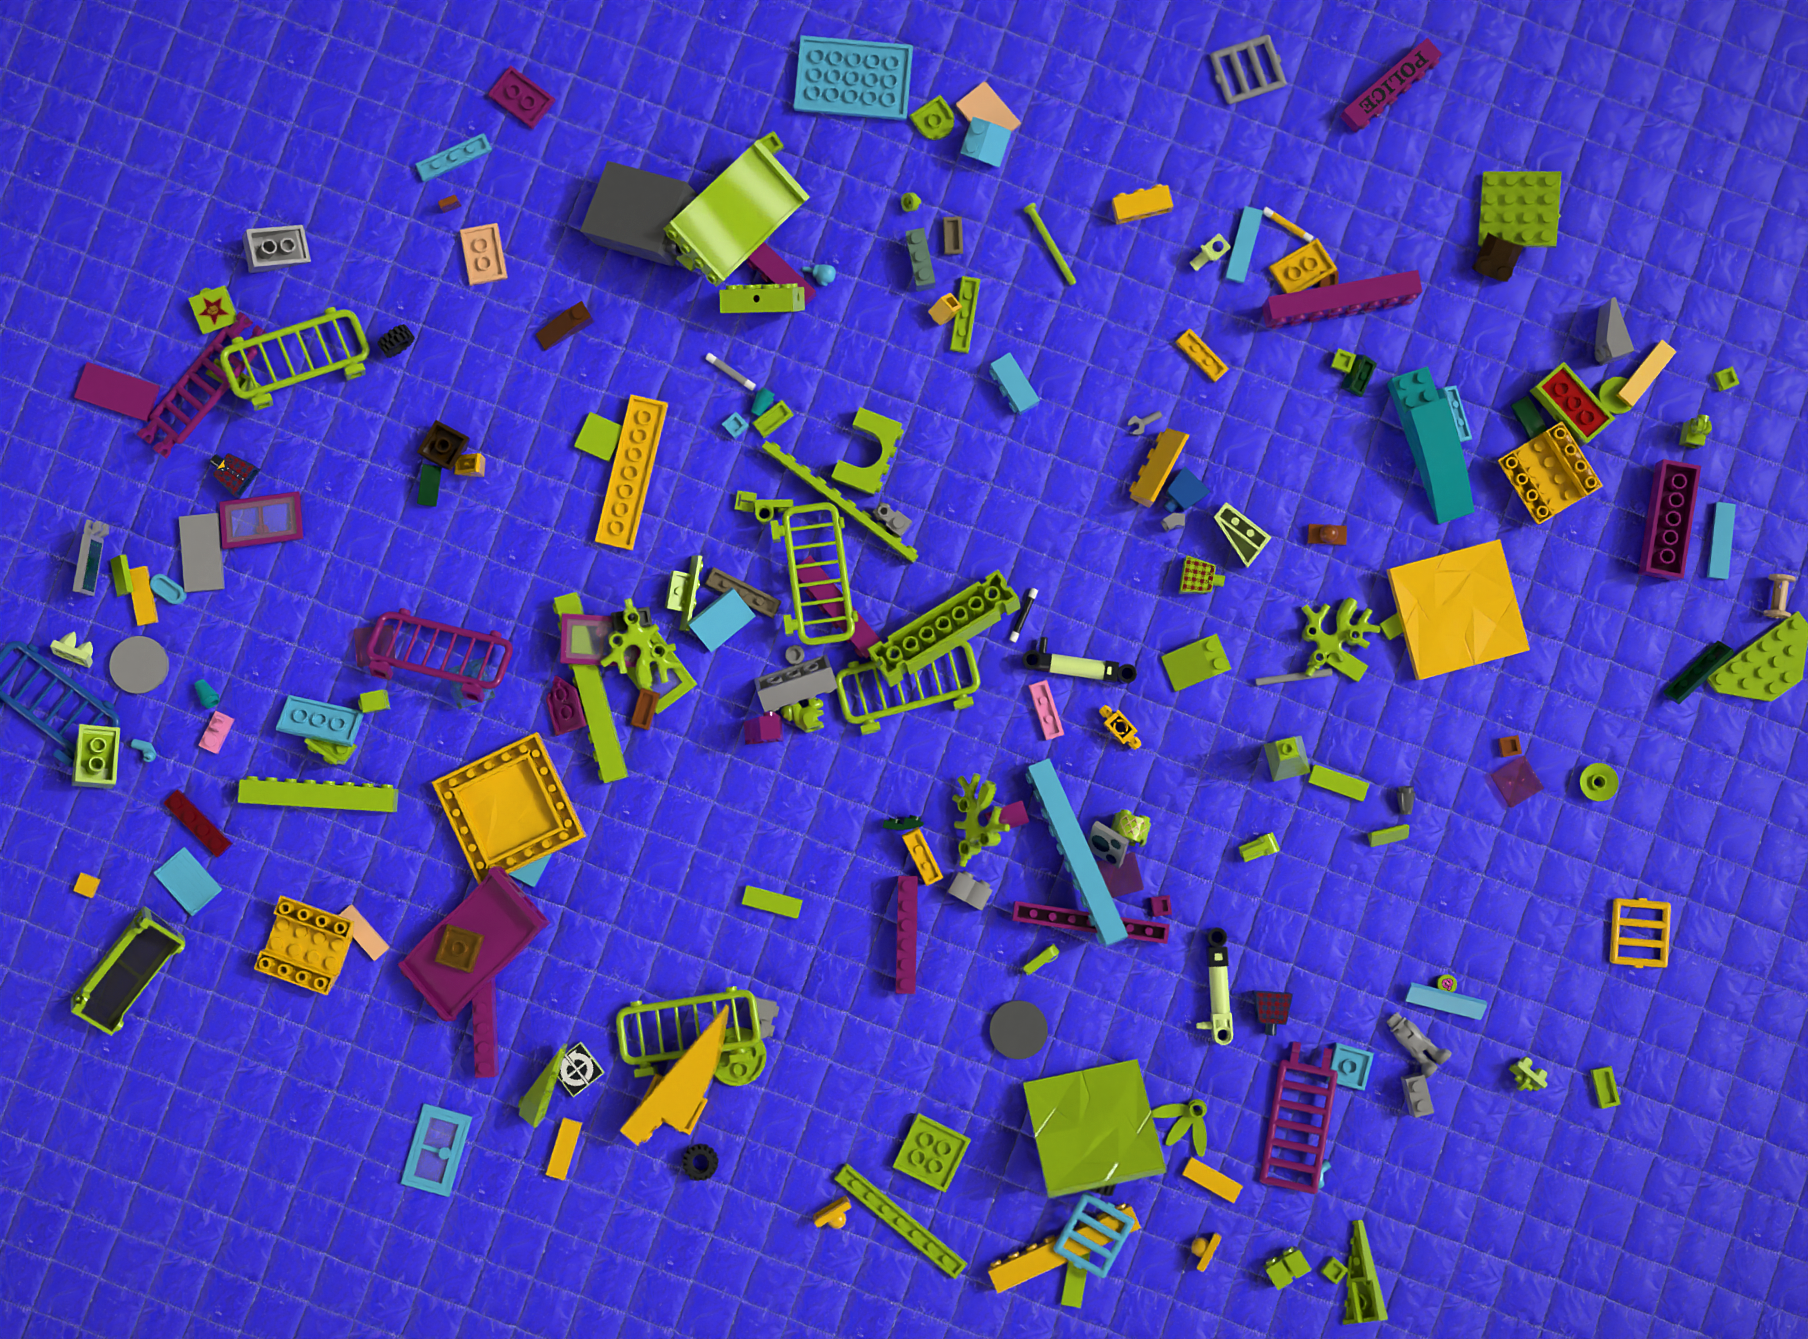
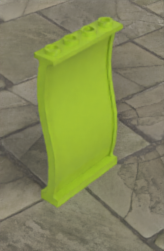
M758 139L663 229L667 236L679 246L681 252L693 261L694 266L706 275L707 280L717 287L810 196Z

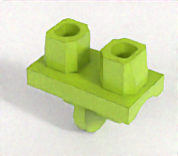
M1527 1056L1522 1057L1508 1069L1516 1075L1514 1080L1518 1082L1517 1089L1522 1091L1526 1088L1530 1092L1532 1089L1538 1091L1540 1088H1546L1548 1083L1545 1082L1548 1073L1541 1068H1537L1534 1072L1529 1068L1533 1062Z

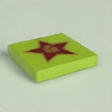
M225 285L188 298L203 335L235 323L237 313Z

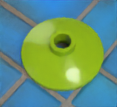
M1591 764L1581 773L1580 788L1583 794L1593 801H1606L1613 797L1618 789V776L1614 769L1607 764ZM1595 779H1598L1600 782L1598 786L1594 784Z

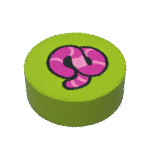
M1443 974L1438 977L1436 987L1437 989L1453 993L1456 990L1457 981L1452 975Z

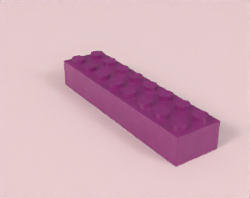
M1414 270L1270 296L1263 303L1262 310L1266 328L1279 329L1286 324H1290V326L1300 325L1302 321L1309 320V323L1320 321V318L1324 317L1335 319L1341 314L1352 316L1357 314L1358 311L1363 310L1365 313H1369L1380 307L1390 309L1395 307L1394 305L1401 304L1402 306L1411 305L1422 293L1419 272Z

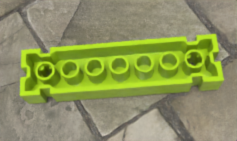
M999 570L986 576L985 583L980 584L979 581L889 635L887 637L888 642L882 644L880 641L868 648L871 660L878 670H881L884 679L890 687L904 680L903 674L908 672L912 675L1001 620V614L1006 612L1007 615H1010L1021 608L1019 597L1011 586H1007L1006 579Z

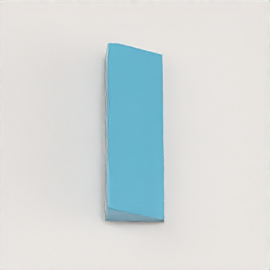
M1457 386L1443 387L1437 390L1439 399L1447 398L1460 443L1472 440Z

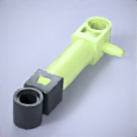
M1212 927L1205 934L1207 943L1211 945L1206 947L1211 997L1210 1021L1196 1023V1028L1202 1030L1211 1029L1213 1040L1220 1045H1227L1233 1039L1227 966H1229L1228 947L1223 946L1227 941V934L1221 928ZM1218 931L1221 939L1218 942H1213L1212 934ZM1225 1029L1227 1036L1220 1040L1217 1036L1218 1032Z

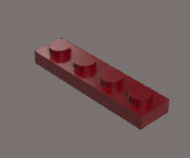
M179 789L163 803L216 857H220L233 844Z

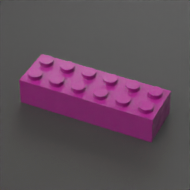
M1666 459L1655 464L1638 574L1673 581L1684 578L1701 466Z

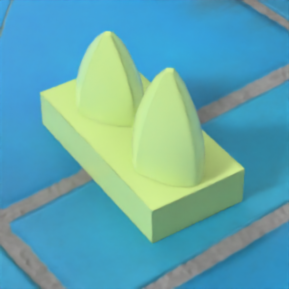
M74 631L62 637L59 642L54 640L50 645L53 654L87 668H90L93 663L91 658L93 653L92 643L90 641L85 642L74 648L76 645V634Z

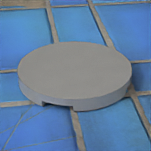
M144 636L130 637L119 643L114 649L110 658V673L114 682L121 689L135 694L149 693L166 679L169 671V658L160 643L154 639Z

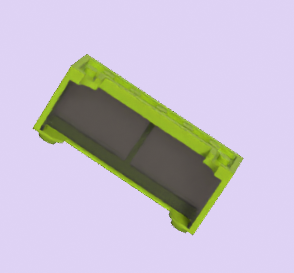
M143 906L70 998L71 1012L111 1036L115 1031L118 1032L124 1024V1021H122L124 1014L171 955L182 952L185 947L184 936L153 911Z

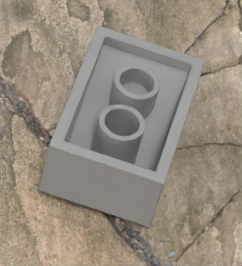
M303 225L247 229L242 235L250 273L272 271L311 262Z
M1615 297L1599 308L1594 355L1601 366L1621 360L1635 351Z

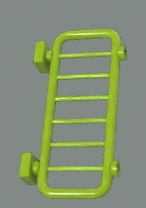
M330 307L324 310L325 315L245 341L243 337L232 339V345L225 347L220 355V361L232 391L239 398H252L254 411L273 406V399L268 392L341 368H344L347 381L364 376L365 367L362 361L369 356L370 348L357 316L350 310L336 311L335 307ZM348 317L351 320L362 347V352L359 355L350 356L336 319ZM329 321L333 322L347 356V359L332 363L317 326ZM314 327L329 363L316 369L312 365L299 331ZM292 333H296L310 371L295 375L280 338ZM276 338L292 377L280 381L276 380L262 343ZM255 345L259 346L273 380V383L261 387L257 385L243 350ZM240 351L255 389L242 391L239 388L228 360L229 354Z
M829 502L790 507L782 516V525H779L778 520L770 521L773 543H780V537L782 536L785 539L795 619H792L791 614L783 615L786 637L794 636L793 631L797 630L799 639L806 645H819L848 640L855 632L854 622H858L857 610L853 611L850 595L841 528H845L844 517H839L838 509ZM829 510L832 515V522L790 527V516L793 514ZM833 526L835 541L793 546L791 531ZM836 544L837 560L800 565L795 563L794 550ZM835 563L839 565L840 578L798 584L796 569ZM841 582L843 597L801 603L800 587ZM844 601L846 616L812 621L803 620L802 606ZM839 620L847 621V631L843 634L809 638L805 634L804 625Z
M966 641L959 646L963 647L966 653L973 679L971 686L961 688L951 651H949L948 656L958 690L942 692L933 661L931 662V667L939 695L924 698L918 674L915 672L914 677L920 700L905 703L899 682L897 683V688L902 705L890 708L886 706L877 667L874 662L859 664V661H853L848 663V668L839 671L835 678L838 686L836 690L845 719L853 724L863 723L864 725L860 726L864 736L881 731L879 721L875 722V719L953 698H956V701H953L955 711L974 706L972 696L967 697V695L974 693L979 688L981 682L970 643ZM873 669L883 710L868 713L858 675L859 672ZM852 674L855 675L865 713L860 716H853L851 714L843 686V678Z
M737 986L726 987V992L648 1004H642V1000L630 1002L631 1006L622 1008L616 1016L621 1057L630 1065L639 1064L640 1068L634 1070L635 1078L657 1074V1065L651 1066L652 1062L678 1059L687 1050L683 1049L678 1007L693 1005L698 1038L701 1032L696 1004L712 1002L715 1018L717 1016L715 1001L731 999L737 1042L723 1044L722 1052L734 1050L735 1053L729 1055L730 1063L750 1061L753 1059L752 1051L746 1052V1048L755 1046L761 1038L755 996L748 990H737ZM745 997L749 1002L753 1037L750 1040H740L734 998ZM674 1008L679 1051H664L659 1010ZM655 1010L661 1053L646 1055L640 1013ZM636 1013L642 1056L631 1057L628 1054L624 1028V1017L628 1014Z

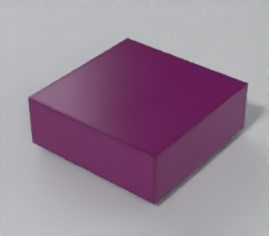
M1170 895L1150 897L1152 917L1172 914Z

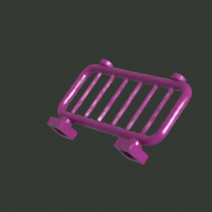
M400 608L399 612L389 611L380 615L366 646V655L371 660L369 670L372 676L391 680L393 672L390 666L451 680L463 683L461 691L464 699L483 703L485 697L483 689L496 688L502 682L513 653V647L508 640L501 638L502 634L500 632L491 630L488 635L410 616L411 612L405 608ZM388 619L398 620V625L385 656L375 654L373 650L384 623ZM403 622L415 624L417 627L403 661L389 658ZM421 626L435 629L422 664L418 665L407 662ZM439 631L454 635L440 670L426 667L425 665ZM457 635L472 638L459 673L443 671ZM475 640L489 642L490 645L477 679L463 676L462 673ZM493 645H501L505 647V653L494 680L490 682L480 680Z

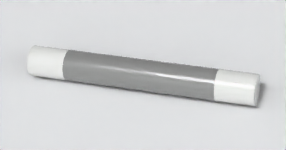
M711 353L707 354L705 358L707 361L753 391L756 384Z

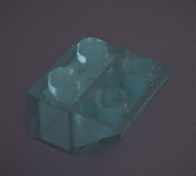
M485 657L466 663L462 675L477 679ZM486 664L480 680L490 682L492 677ZM461 665L448 669V672L458 674ZM449 680L451 694L459 709L480 703L464 699L461 691L463 683ZM495 688L483 689L485 695L483 701L496 697Z

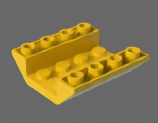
M1563 421L1497 460L1537 526L1603 486Z
M280 895L274 914L277 915L266 948L260 951L254 969L328 995L340 975L352 942L354 921Z

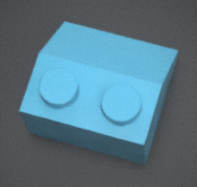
M973 117L961 154L1000 168L1012 131Z

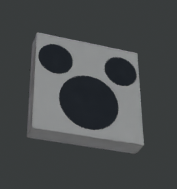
M1096 821L1092 826L1088 840L1090 851L1119 869L1123 863L1129 840Z

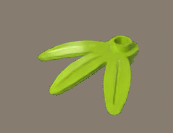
M1193 1099L1188 1105L1172 1103L1151 1110L1152 1116L1155 1118L1182 1116L1168 1133L1165 1142L1166 1146H1171L1177 1142L1193 1124V1141L1197 1154L1200 1157L1204 1156L1207 1145V1133L1202 1118L1207 1112V1106L1204 1101ZM1198 1105L1201 1109L1196 1111L1194 1106Z

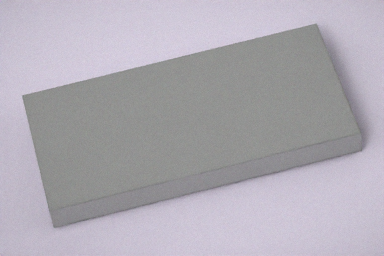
M211 513L179 517L184 592L192 593L225 589L219 514Z

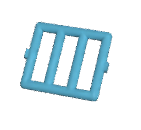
M1084 1192L1053 1249L1056 1253L1074 1262L1073 1265L1079 1269L1082 1267L1096 1276L1104 1278L1135 1221L1130 1216L1114 1208L1115 1206L1107 1201L1105 1203L1093 1195ZM1089 1202L1124 1222L1125 1225L1120 1234L1082 1213L1086 1203ZM1079 1219L1116 1240L1112 1249L1109 1251L1072 1230L1077 1220ZM1070 1237L1105 1257L1106 1260L1101 1269L1065 1249L1063 1246L1067 1238Z

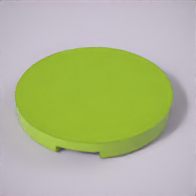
M735 1027L725 1030L723 1044L737 1042ZM739 1027L741 1041L750 1040L753 1037L752 1030ZM762 1039L755 1046L746 1048V1052L752 1051L753 1059L750 1061L730 1063L729 1055L734 1054V1050L722 1052L714 1073L716 1078L732 1086L745 1085L754 1081L761 1074L766 1064L767 1054Z

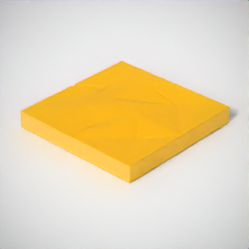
M1500 539L1386 569L1416 680H1422L1530 650Z
M538 732L432 782L478 885L489 874L488 871L493 866L502 867L509 875L587 837Z

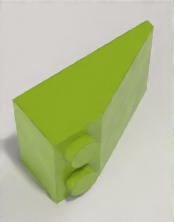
M1217 633L1161 656L1175 692L1231 670Z
M79 724L71 786L112 789L116 785L120 728Z

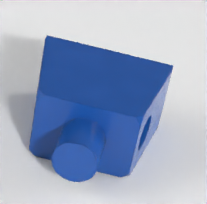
M1184 466L1165 492L1169 500L1163 507L1169 513H1172L1177 507L1184 512L1205 498L1211 491Z

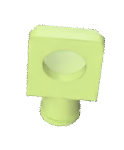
M1217 234L1205 246L1203 244L1200 246L1202 252L1189 263L1198 271L1209 260L1217 261L1231 246L1221 234ZM1216 241L1223 243L1224 247L1220 252L1213 250V244Z

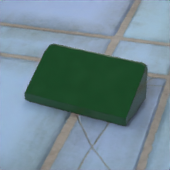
M1356 354L1351 370L1346 374L1341 388L1362 397L1377 363L1366 355Z

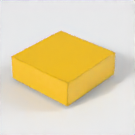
M80 873L73 891L93 898L101 879L86 873Z

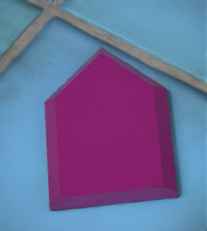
M555 676L552 682L553 687L551 692H548L546 702L555 735L559 736L586 727L576 688L560 677Z

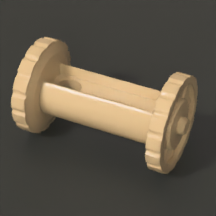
M1769 574L1768 579L1774 581L1770 610H1764L1763 615L1772 618H1790L1791 613L1785 611L1788 585L1795 582L1796 577L1786 574Z

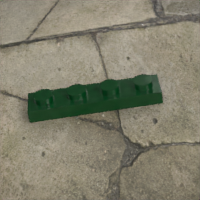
M1718 640L1663 691L1664 695L1675 703L1680 704L1734 654L1733 649Z

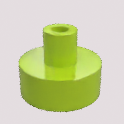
M914 192L904 193L901 198L902 208L906 212L916 211L921 204V199Z

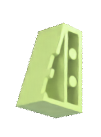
M1227 502L1223 504L1213 517L1246 568L1249 567L1272 538Z

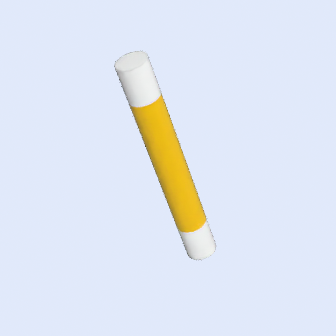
M1267 207L1264 209L1262 214L1308 243L1314 238Z

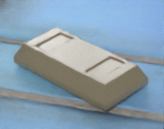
M962 216L943 217L944 255L963 254Z

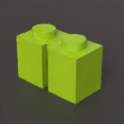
M1296 1246L1287 1247L1282 1251V1255L1277 1258L1275 1256L1269 1258L1263 1266L1277 1290L1293 1282V1276L1298 1279L1311 1271L1310 1266Z

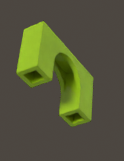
M859 407L853 422V428L874 436L880 442L882 447L881 457L874 465L866 468L856 467L838 460L831 478L835 482L874 497L876 492L880 493L883 482H880L881 478L888 473L890 465L887 463L890 457L894 458L897 447H894L897 440H901L904 430L901 429L902 423Z

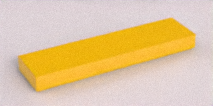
M1663 339L1660 340L1616 396L1628 407H1632L1676 351Z

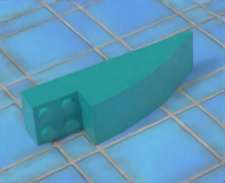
M1428 366L1390 379L1387 385L1438 525L1474 513L1468 472L1447 398L1439 399Z

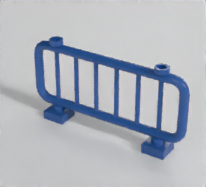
M21 641L9 642L0 652V664L15 648L20 649L25 655L0 685V699L65 747V750L57 749L53 756L68 767L73 768L76 743L72 744L62 735L89 702L101 711L90 725H95L103 714H106L112 719L111 727L119 728L120 718L113 710L115 706L107 700H104V702L100 701L37 653L39 648L32 643L26 645ZM30 657L41 666L13 699L2 689L25 660ZM45 668L55 678L33 706L27 710L17 700L42 669ZM61 680L71 689L43 722L32 712L55 683ZM75 691L86 700L60 733H58L47 724L72 692Z

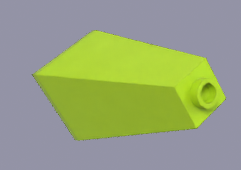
M1302 736L1264 744L1273 782L1311 773Z

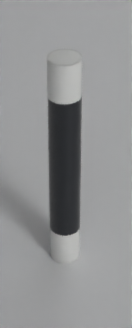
M1031 588L1009 638L1014 643H1016L1038 593V590L1035 588Z

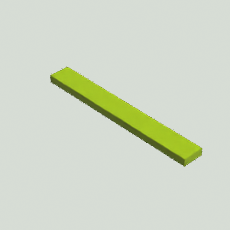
M848 1163L835 1176L834 1179L951 1277L956 1279L967 1265L966 1261Z

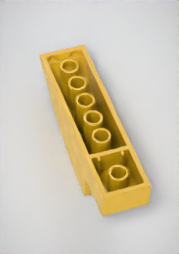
M724 1006L627 1118L620 1131L637 1146L642 1141L646 1142L653 1134V1131L656 1128L658 1129L664 1120L668 1121L679 1132H682L693 1116L709 1087L722 1053L729 1006Z

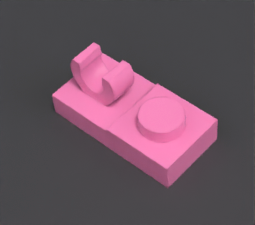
M215 711L198 746L218 754L235 719Z

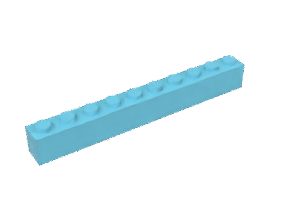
M1048 758L1029 766L1025 774L1026 779L1035 789L1033 791L1034 797L1037 802L1040 801L1043 807L1041 808V813L1044 819H1048L1050 826H1048L1052 837L1055 836L1058 841L1056 844L1060 855L1063 854L1066 859L1064 862L1065 867L1074 877L1072 883L1075 889L1079 890L1082 895L1080 901L1084 908L1087 907L1089 911L1088 919L1092 926L1095 925L1097 929L1096 937L1098 942L1103 944L1104 947H1108L1128 937L1127 931L1050 759Z

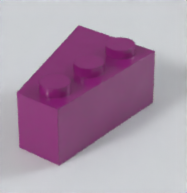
M765 712L761 717L743 722L745 745L784 741L782 718L775 712Z

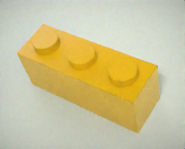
M1162 184L1154 185L1149 190L1137 189L1128 195L1126 193L1117 194L1111 202L1116 225L1169 213L1174 207L1168 185L1162 186Z

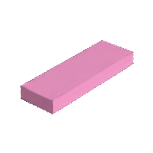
M1047 680L1029 685L1028 687L1045 740L1064 735Z

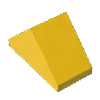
M480 453L461 455L455 464L454 475L484 477L486 458Z

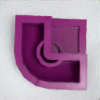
M1022 800L1002 807L999 816L1000 824H1009L1010 829L1029 823ZM993 811L984 814L988 823Z

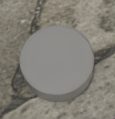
M793 645L786 650L785 657L790 664L797 665L804 660L805 653L800 646Z

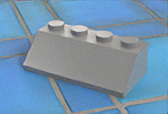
M827 654L754 678L764 712H774L782 706H792L800 700H809L818 694L830 693L835 688H838Z

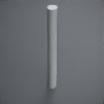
M1332 669L1315 670L1312 677L1306 676L1305 672L1255 678V684L1260 686L1332 676Z

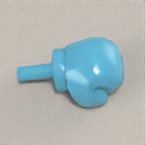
M815 265L814 268L803 267V271L813 273V278H816L817 282L822 286H827L835 278L836 271L833 266Z

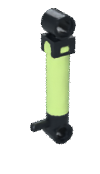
M1047 637L1040 638L1039 652L1029 650L1022 657V665L1027 670L1098 679L1113 683L1118 680L1123 684L1131 683L1137 676V670L1131 664H1124L1119 667V662L1100 661L1046 653ZM1029 655L1036 657L1037 663L1035 665L1027 663L1026 658ZM1123 669L1130 670V679H1125L1122 676Z

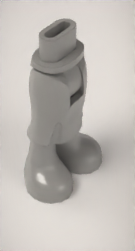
M1395 1012L1386 1021L1391 1027L1390 1031L1393 1032L1395 1038L1419 1062L1421 1073L1425 1075V1078L1431 1076L1438 1066L1423 1053L1424 1050L1430 1054L1438 1065L1444 1063L1452 1055L1451 1051L1447 1048L1439 1049L1430 1042L1431 1039L1425 1037L1414 1023L1405 1016L1402 1018L1398 1012Z

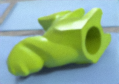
M819 698L809 699V706L804 708L801 707L799 702L792 706H782L781 714L784 719L788 721L793 720L796 726L804 730L805 733L822 729L824 725L822 721L818 720V717L824 715L823 710H819L823 707V701Z

